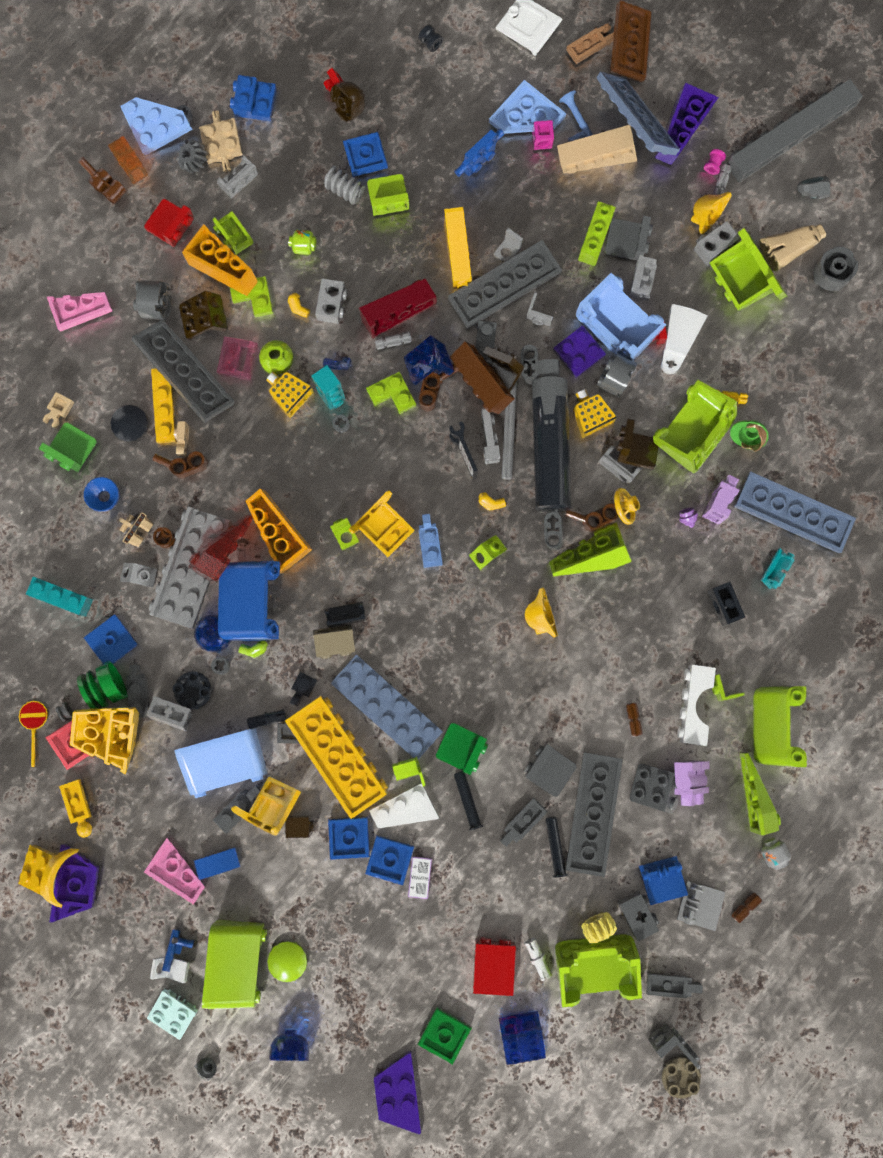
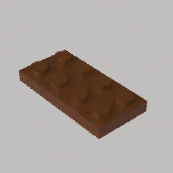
M621 0L616 4L610 72L639 82H643L646 79L651 11Z

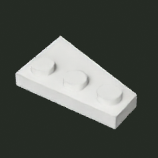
M422 783L369 810L378 828L439 819Z

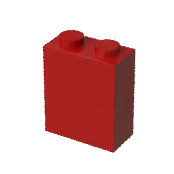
M481 937L480 940H475L473 994L513 996L516 945L515 942H511V939L492 941L491 938Z

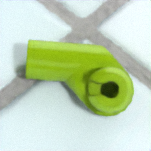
M264 640L258 641L252 647L241 644L238 652L256 658L266 652L268 644Z

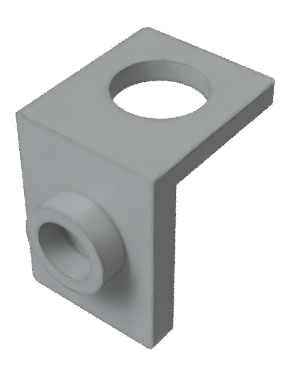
M508 228L505 232V240L494 252V256L502 262H506L516 256L521 250L523 238ZM509 248L512 254L509 257H503L501 250Z
M535 292L526 319L532 320L536 325L544 324L550 326L552 316L532 310L537 297Z
M124 563L120 581L153 587L157 569L135 563Z

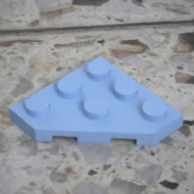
M524 80L489 118V123L497 130L501 129L504 134L532 132L534 122L552 120L554 130L566 117V113Z
M137 97L120 106L145 156L193 130L182 110Z

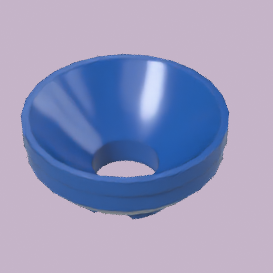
M94 478L84 489V501L94 511H109L119 501V489L108 478ZM104 491L110 494V498L106 502L100 500V494Z

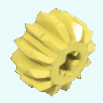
M609 912L595 914L588 920H585L581 926L582 932L589 943H598L608 939L617 930L616 923Z

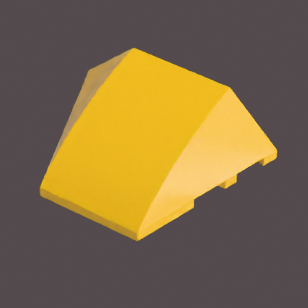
M135 707L74 710L70 745L90 756L95 755L105 760V764H112L120 768V772L126 774L135 747L139 712Z

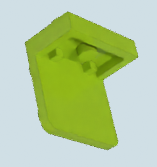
M402 174L367 181L373 216L409 210V198Z

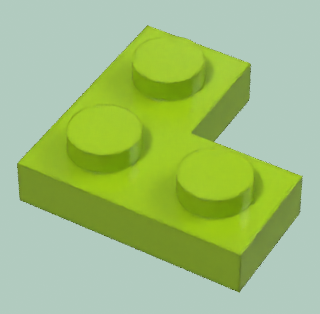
M265 276L256 278L258 282L248 296L230 287L234 304L251 300L255 317L273 314Z
M400 372L366 388L374 406L392 398L399 414L416 407V403Z

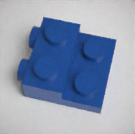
M238 75V79L233 82L235 97L230 99V108L233 109L235 117L271 121L276 84L259 82L256 77Z

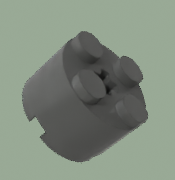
M839 246L826 251L815 264L813 271L815 284L829 291H839L845 287L858 271V261L855 260L854 253L848 248Z
M150 280L136 282L137 294L136 299L133 301V308L135 311H138L141 318L167 319L165 316L170 315L172 308V296H168L167 291L171 290L169 284L166 281Z
M612 353L597 386L620 398L637 363L618 353Z

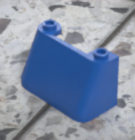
M279 561L228 562L220 566L218 634L222 639L233 641L279 639V626L277 622L273 619H267L268 580L278 578L280 573Z

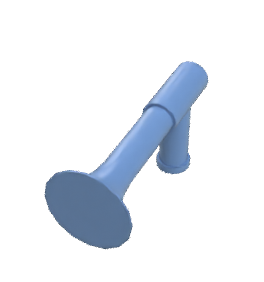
M576 91L565 94L559 100V103H565L570 108L582 131L571 138L569 137L568 142L593 135L576 106L574 100Z

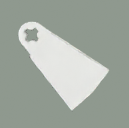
M675 304L671 305L666 329L667 339L664 343L661 362L663 372L675 374L679 370L708 315L692 308ZM672 360L673 365L676 366L669 368V364L667 363H669V361Z

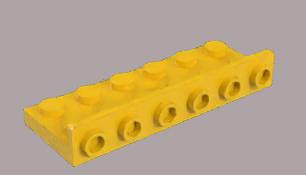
M320 696L289 717L285 722L350 819H352L387 795L386 789L388 786L383 778L379 779L375 774L377 769L373 763L366 761L364 758L366 753L361 746H356L353 741L355 737L349 729L346 731L343 727L344 721L339 713L335 715L331 709L333 704L329 698Z

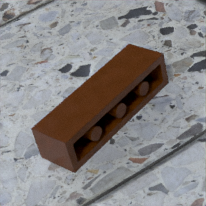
M464 341L450 356V359L453 361V367L462 373L464 382L472 386L474 389L472 391L473 394L484 402L483 407L489 413L500 414L515 399L474 345Z

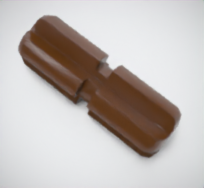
M629 703L626 705L628 718L631 720L629 722L631 735L640 736L643 732L641 722L638 720V717H640L637 703Z
M755 892L752 893L744 901L745 904H741L732 913V917L738 923H741L750 914L749 911H753L762 902L760 896Z

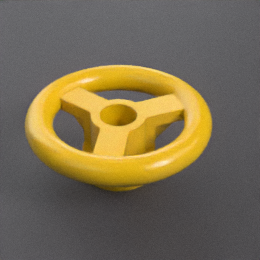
M618 488L614 495L617 514L623 523L631 525L635 521V511L640 509L638 498L631 496L626 489ZM628 512L630 513L629 519L626 517Z

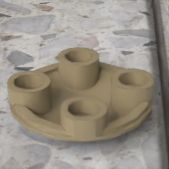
M679 1056L665 1064L662 1071V1083L670 1096L684 1099L699 1092L701 1082L700 1070L694 1066L689 1058Z

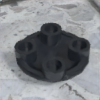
M122 406L112 415L110 422L111 430L121 441H135L148 432L147 416L138 406Z
M197 671L182 674L172 687L177 703L191 710L203 707L209 701L212 693L209 679Z

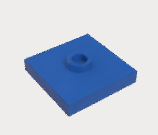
M378 132L343 141L352 177L388 168Z
M116 614L84 637L102 663L110 661L115 664L139 645Z
M368 817L328 819L330 860L370 857Z
M377 835L365 874L403 885L414 846Z

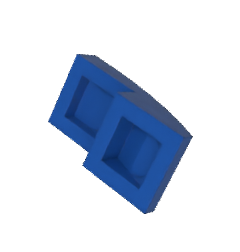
M235 848L194 860L199 880L240 867Z

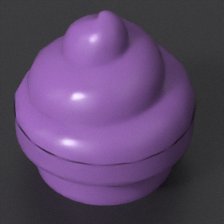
M693 507L681 510L678 517L679 521L684 523L685 526L693 528L698 517L697 511Z

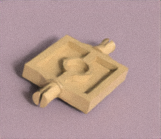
M213 111L214 122L199 127L202 144L208 152L205 156L208 160L206 162L208 164L222 162L223 171L227 172L228 170L230 172L229 160L243 155L237 123L234 118L222 121L219 111Z

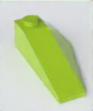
M616 522L598 529L594 532L593 537L587 541L583 539L579 542L580 545L573 550H566L551 560L549 564L553 576L614 569L632 561Z
M740 753L750 831L759 835H767L779 831L778 825L781 824L780 816L776 812L749 753Z

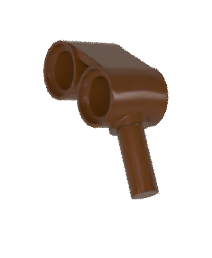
M83 156L79 158V164L90 174L88 182L91 186L115 205L127 192L126 188L119 181L113 179L103 168L100 167L95 170Z
M453 366L440 374L429 372L424 376L419 395V405L422 410L431 411L435 408L440 384L443 383V380L458 372ZM429 380H435L437 384L434 386H429L427 382ZM426 397L433 400L430 404L423 403V399Z
M198 451L190 453L185 458H175L172 461L157 454L152 459L154 462L168 467L176 477L181 479L202 472L208 467V460ZM202 458V462L199 465H194L195 459ZM179 465H184V469L181 472H176V468Z
M610 503L601 509L585 515L566 510L565 517L582 522L587 531L593 532L613 523L618 518L615 504ZM605 510H612L614 512V517H607L605 514ZM595 518L597 526H591L588 519Z

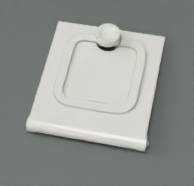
M516 0L496 26V30L526 47L536 56L562 22V18L532 0Z

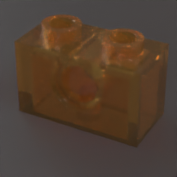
M124 136L108 145L133 185L148 176L146 169Z

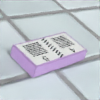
M412 856L408 897L428 899L432 858Z

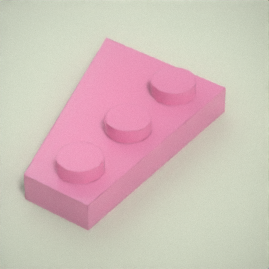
M105 292L88 293L74 297L70 295H64L62 298L47 297L60 332L112 312Z
M166 838L144 873L194 905L205 889V886L171 841Z

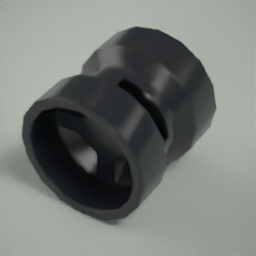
M431 24L426 25L418 36L422 43H426L430 52L436 51L444 40L439 33L435 32V28Z

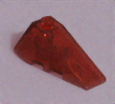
M245 515L197 553L195 552L189 559L190 564L188 568L206 580L217 582L230 562L228 556L233 551H236L239 546L236 541L245 535L253 520V516Z

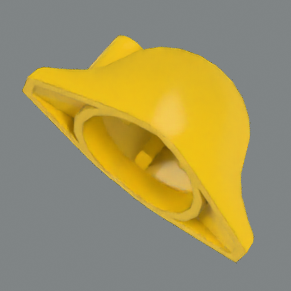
M731 192L718 195H704L696 201L693 207L694 215L691 218V222L699 225L701 235L708 231L721 216L732 196Z
M543 587L539 589L536 599L527 606L525 619L528 625L535 629L537 635L548 632L551 636L557 637L558 633L554 616Z

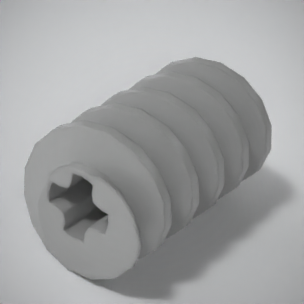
M333 165L325 176V188L331 189L333 193H337L339 197H343L350 204H356L361 199L365 186L360 188V181L354 184V177H351L348 181L347 173L342 177L341 169L335 173L336 166Z

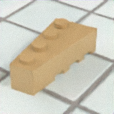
M630 125L557 145L564 174L637 161Z

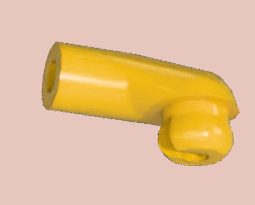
M297 293L289 295L288 303L291 311L308 318L310 309L301 306L300 295Z
M482 492L478 496L480 505L488 510L506 507L504 498L494 500L486 492Z

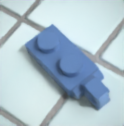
M430 514L422 515L423 525H419V538L424 568L443 566L436 523L431 524Z

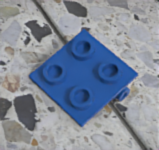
M677 856L639 866L650 905L688 895L681 872L682 865L678 862Z

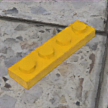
M151 369L156 442L158 444L177 442L174 437L176 426L173 387L157 369Z

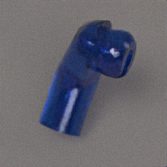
M343 357L342 361L325 358L323 360V367L328 365L333 370H348L351 367L352 360L348 357Z

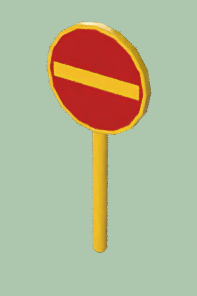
M38 701L27 702L19 711V721L22 726L32 730V767H35L36 729L41 728L48 718L47 708Z

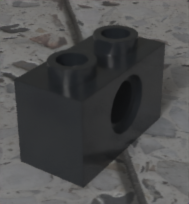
M731 582L707 591L722 626L746 618Z

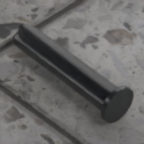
M463 771L454 774V778L470 826L469 831L481 828L484 825L480 822L466 774Z
M548 817L545 821L554 875L552 876L553 878L568 876V873L565 871L557 818Z

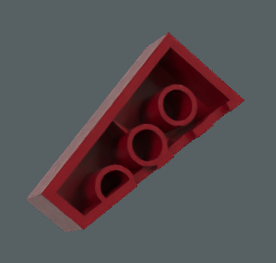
M426 278L416 280L409 286L359 307L361 321L371 338L374 339L437 304V297Z

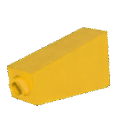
M463 207L444 209V227L453 288L458 289L468 286L472 282Z

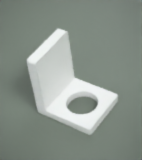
M165 957L153 959L150 979L166 977L181 983L187 982L190 962L173 957L170 972L161 970L157 974V966L161 962L164 964Z

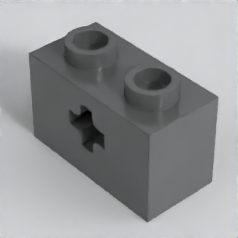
M637 891L617 901L638 942L659 931L657 925L660 923L655 913H650L648 909L650 903L645 894L641 895ZM638 911H640V912L642 913V914H641L642 919H640V920H639L638 917H637V916H638V914H637Z

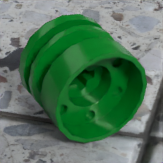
M110 661L97 666L95 669L96 674L89 670L86 672V675L81 674L77 676L79 691L90 709L106 708L109 706V700L116 703L127 698L128 694L125 683L117 668Z

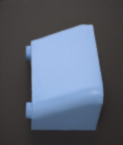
M612 273L579 303L576 312L577 319L612 353H618L632 361L641 354L666 326L664 319L660 315L651 314L648 316L623 292L622 279L614 276Z
M256 729L244 730L174 750L190 796L194 795L195 798L206 796V791L244 780L259 781L263 779V775L268 774Z

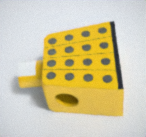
M272 372L266 379L272 385L269 390L270 395L289 418L314 393L310 385L288 372H285L281 377Z
M586 389L576 393L579 404L575 405L573 412L582 438L615 422L617 419L616 415L599 394L590 398Z

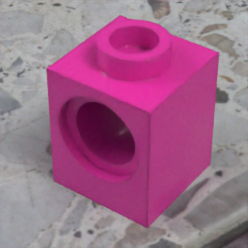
M552 120L534 122L532 131L534 150L552 149L554 141Z

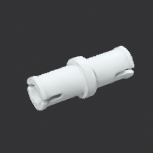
M531 938L532 941L528 939L524 944L531 956L530 961L532 965H535L541 981H544L545 977L549 979L552 973L545 961V954L541 952L536 938Z

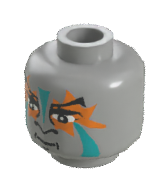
M775 838L764 842L765 846L761 849V854L768 867L778 870L789 865L788 861L791 859V854L784 841H776Z

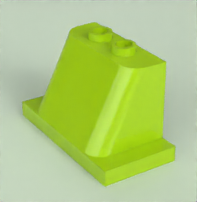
M745 228L738 232L742 241L709 262L716 273L714 277L719 286L723 285L726 290L724 292L725 297L729 302L733 301L739 311L773 292L780 300L787 297L773 271Z

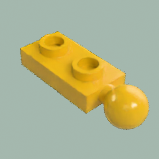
M78 779L59 787L70 823L78 822L76 833L78 836L85 838L92 833V825L86 822L85 819L92 817L81 780Z

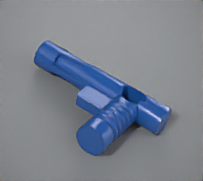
M172 930L162 971L170 972L174 953L181 954L183 946L193 948L194 940L181 939L179 937L180 931ZM173 937L178 939L177 943L172 944Z

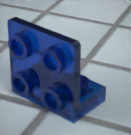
M432 335L404 356L406 367L414 385H417L436 369L447 375H451L454 372L445 344Z
M538 1011L499 1018L507 1065L546 1058Z

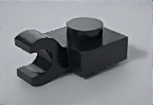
M300 672L291 688L296 693L292 697L290 704L298 707L303 696L309 698L318 680Z

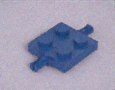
M491 129L465 153L464 161L454 170L455 174L460 177L464 172L468 176L477 173L486 160L490 161L494 157L496 143L504 136V132L498 129L495 133Z

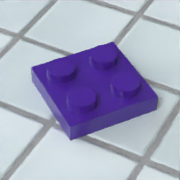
M583 325L553 347V351L575 378L606 355Z

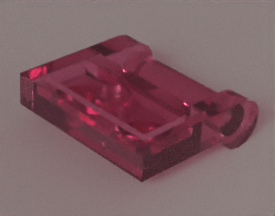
M224 336L217 374L250 381L253 357L258 344L252 341ZM247 348L243 371H238L242 349Z

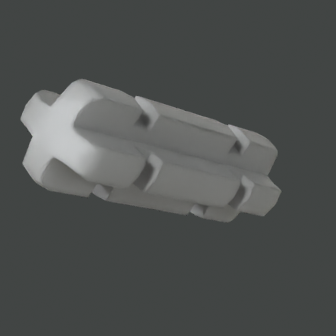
M722 165L713 195L724 193L732 170L731 165Z
M404 332L402 335L386 336L385 339H382V337L375 339V344L379 350L385 346L388 348L401 345L402 342L404 344L410 343L412 338L410 332Z

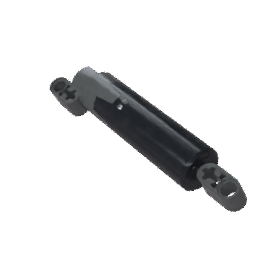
M528 344L521 350V364L524 366L521 374L524 381L532 385L535 509L539 512H548L544 518L545 543L551 550H559L564 543L563 519L559 512L569 510L572 507L568 380L560 376V363L558 359L540 360L537 348ZM528 353H535L534 357L530 359L526 358V355ZM529 366H531L533 370L532 376L530 377L528 376L530 374ZM554 517L558 521L555 522L556 531H553V526L549 522L552 521ZM553 536L559 537V542L556 545L549 543L550 538Z

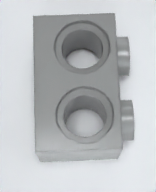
M728 221L722 225L719 223L711 229L710 234L707 236L703 234L697 239L694 251L709 266V262L736 245L741 237ZM720 235H724L727 239H722ZM705 246H710L712 250H708Z
M329 279L321 280L315 313L317 321L339 324L340 318L344 317L345 307H342L343 300H347L348 289H345L344 282ZM337 290L338 294L330 295V292ZM329 308L335 309L333 313L326 312Z

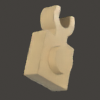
M56 392L47 406V409L51 412L44 416L43 422L48 424L50 419H54L51 426L57 428L60 423V416L66 418L75 402Z
M178 421L177 427L174 429V437L178 441L176 454L179 457H186L189 425L186 422Z

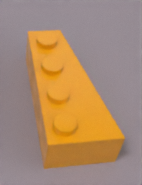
M204 224L182 251L190 266L248 296L258 282L252 269L235 255L227 245H224L214 233L210 232Z
M259 489L246 500L253 519L261 532L260 534L268 547L271 558H273V561L280 562V573H285L313 550L265 490Z

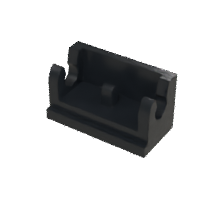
M363 602L324 610L327 618L326 624L329 628L367 621Z

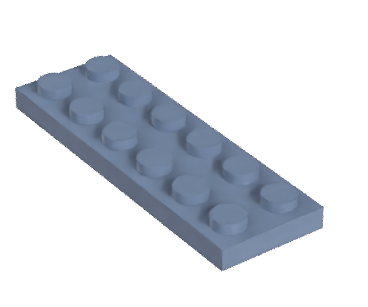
M600 71L596 78L600 82L601 88L609 94V99L618 106V111L627 118V123L636 130V135L645 142V147L651 152L656 151L664 155L676 156L680 150L627 79Z
M753 472L748 473L734 506L837 553H842L856 520L853 516Z
M357 654L331 682L338 691L413 758L417 757L419 760L443 732Z

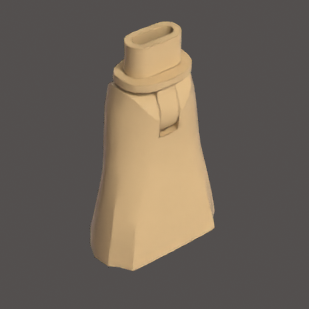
M821 224L803 226L785 233L761 238L759 242L760 250L771 270L777 272L817 245L821 239L826 237V232Z

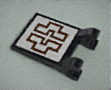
M461 421L459 422L461 429L455 431L453 426H449V439L452 443L459 446L474 480L477 478L478 469L464 440L465 426Z

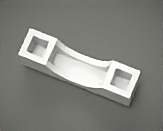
M689 665L688 669H685L684 680L687 681L686 688H683L682 691L684 707L680 709L682 725L681 727L679 726L677 733L681 743L707 746L709 726L699 719L696 713V701L703 691L714 687L716 668Z

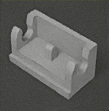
M244 155L241 157L242 160L239 165L223 179L220 177L217 179V184L230 198L234 197L258 175L255 165Z
M639 255L629 297L649 301L657 268V260Z
M612 445L601 457L599 463L628 486L642 468L617 462L619 451H616Z
M155 696L146 714L152 720L183 731L187 730L188 719L192 717L191 709Z

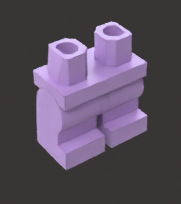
M728 475L725 480L723 479L713 489L711 493L713 496L709 500L702 517L716 524H721L729 517L732 510L727 509V506L739 492V489L735 488L739 479Z
M709 761L674 762L675 783L677 786L675 788V795H681V806L704 804L703 794L709 793V787H706L707 777L705 775V769H710Z

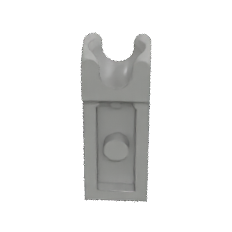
M482 409L481 417L486 447L483 450L485 464L500 462L499 445H495V443H498L497 433L493 432L492 425H495L494 414H490L486 409Z

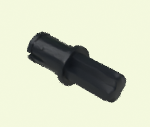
M285 710L265 712V714L250 717L247 719L249 729L266 725L270 727V724L287 720Z

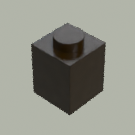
M288 816L285 821L286 838H309L312 836V832H315V821L311 820V816Z

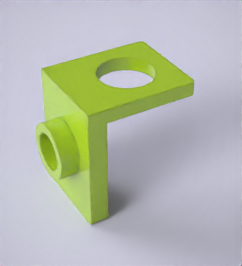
M347 518L338 519L330 526L342 550L359 542L356 534H352L349 531L351 525ZM345 532L352 535V540L349 543H344L341 540V536Z
M495 535L480 544L469 556L477 567L482 570L489 562L504 553L507 548ZM477 553L483 555L484 562H480L477 559Z
M720 674L715 675L712 692L717 696L718 701L745 695L743 692L725 696Z
M417 757L392 764L397 781L419 774L422 786H426Z

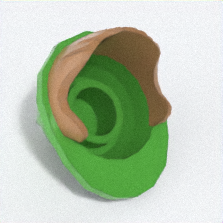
M757 420L739 421L730 430V436L736 444L754 452L764 447L769 440L766 426Z

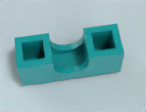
M328 365L311 376L316 384L318 394L330 410L332 408L336 409L344 403L345 396L341 383Z
M32 577L25 594L84 617L87 616L93 599L36 577Z

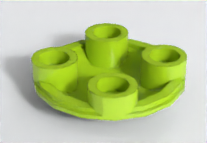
M281 942L274 946L269 953L268 969L272 976L279 981H295L306 970V954L297 942Z

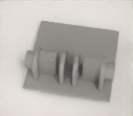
M687 881L686 889L688 895L682 898L677 920L684 921V923L689 925H697L716 931L725 892Z

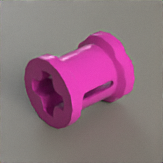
M719 149L711 150L710 159L704 165V170L712 175L719 174V167L722 161L725 160L726 154Z

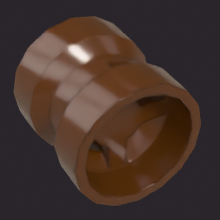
M160 527L153 534L154 542L162 548L169 549L172 545L174 546L176 541L175 534L168 528Z

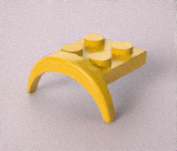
M390 490L386 491L349 528L352 534L360 530L387 558L415 531L387 503L392 496Z
M269 776L248 813L237 806H232L231 810L265 832L278 835L301 792Z
M29 845L18 884L43 896L50 904L62 907L63 905L54 896V880L64 861L71 855L78 853L79 849L70 848L56 855L37 845Z

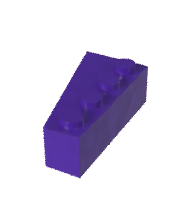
M685 83L678 93L665 128L680 150L676 156L657 152L655 158L672 165L719 97Z

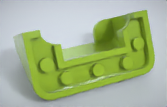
M697 380L694 385L692 384L688 388L686 393L688 401L668 428L657 429L653 436L654 443L692 473H696L737 417V401L700 380Z
M806 686L759 687L755 690L753 695V755L759 764L807 767L805 751L800 747H791L790 706H800L805 702Z
M217 919L211 925L208 938L202 1008L255 1007L257 1003H260L261 991H258L256 984L260 946L262 942L266 941L267 929H264V923Z
M627 934L612 935L598 943H589L584 938L561 941L555 945L562 1007H573L579 1004L580 994L619 990L621 996L627 1000L642 999L640 956L632 936Z

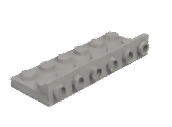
M188 506L187 510H184L182 513L181 527L176 530V541L174 546L170 547L168 553L170 558L162 569L163 577L156 586L155 592L157 594L155 600H152L150 603L149 611L152 616L194 629L231 521Z

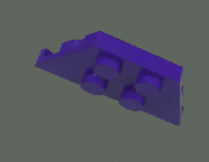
M62 844L60 847V852L70 849L71 847L67 844ZM75 853L66 859L56 874L54 896L63 906L57 907L52 905L49 921L51 923L94 907L99 866L80 853Z
M409 1051L398 1061L391 1063L388 1068L374 1075L378 1118L380 1121L421 1134L412 1053Z

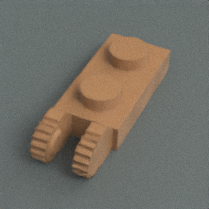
M609 23L568 45L566 51L573 61L578 64L606 45L611 44L614 32L603 37L611 29Z

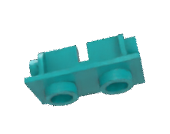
M779 548L773 556L768 569L764 572L761 581L769 589L780 587L786 576L781 571H789L795 561V555L789 552L786 554Z

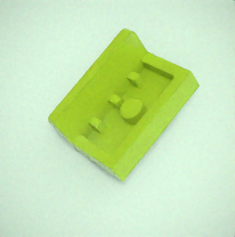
M233 211L219 220L215 217L212 219L214 231L218 236L222 235L225 239L223 241L224 245H227L235 255L254 243Z

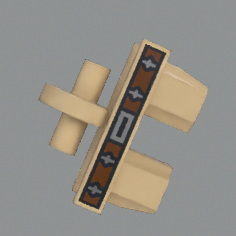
M141 512L133 525L131 522L134 516L129 514L126 520L120 517L118 521L122 522L123 525L119 530L124 533L130 527L122 540L124 543H130L137 547L140 546L144 538L135 532L139 527L149 532L153 526V523L146 518L147 515Z

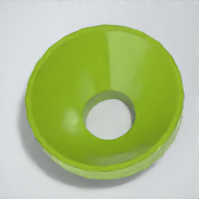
M278 340L266 343L259 354L261 366L270 374L272 372L277 375L285 373L291 368L294 360L291 348L286 343ZM272 350H279V358H270Z

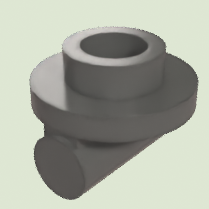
M203 1058L194 1066L197 1069L198 1075L207 1081L215 1075L217 1070L215 1062L210 1058Z

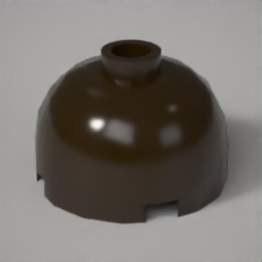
M344 81L331 88V102H335L337 106L335 111L345 122L352 121L362 114L365 108V94L359 86L353 82Z

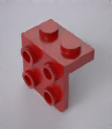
M163 199L145 223L144 228L162 241L175 247L192 224L194 216L187 206L183 205L182 208H179L170 201Z

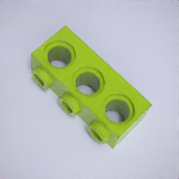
M598 201L578 261L596 266L616 207Z

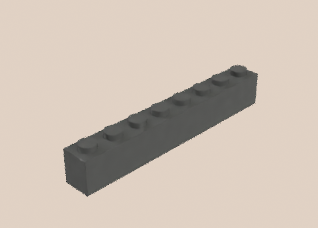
M851 79L845 83H838L831 92H824L817 101L809 102L800 112L795 111L785 122L783 120L780 121L771 131L766 130L756 141L751 140L742 150H735L729 156L730 159L727 163L732 166V174L738 182H741L857 106L863 95Z

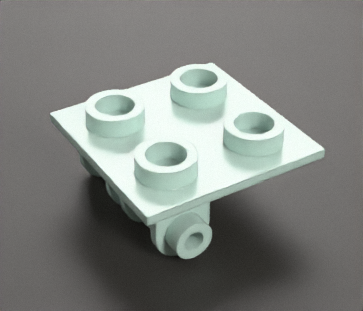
M165 988L147 1019L180 1040L193 1017L197 1014L198 1009L189 1002L184 1004L186 999L182 1002L179 1001L180 995L176 999L177 994L171 991V989L167 990Z

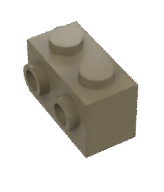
M352 625L313 630L316 657L327 659L331 658L332 655L348 656L351 652H355Z

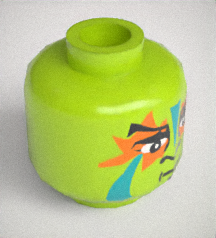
M296 229L293 235L289 236V247H292L294 254L309 256L312 251L315 252L317 238L311 231Z

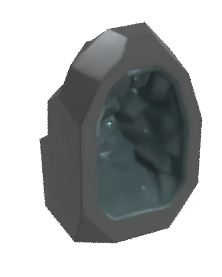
M827 176L809 178L799 182L797 190L802 196H809L812 199L830 197V181Z

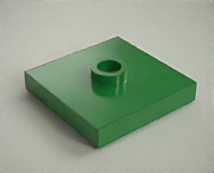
M436 1007L417 1045L453 1065L472 1026Z

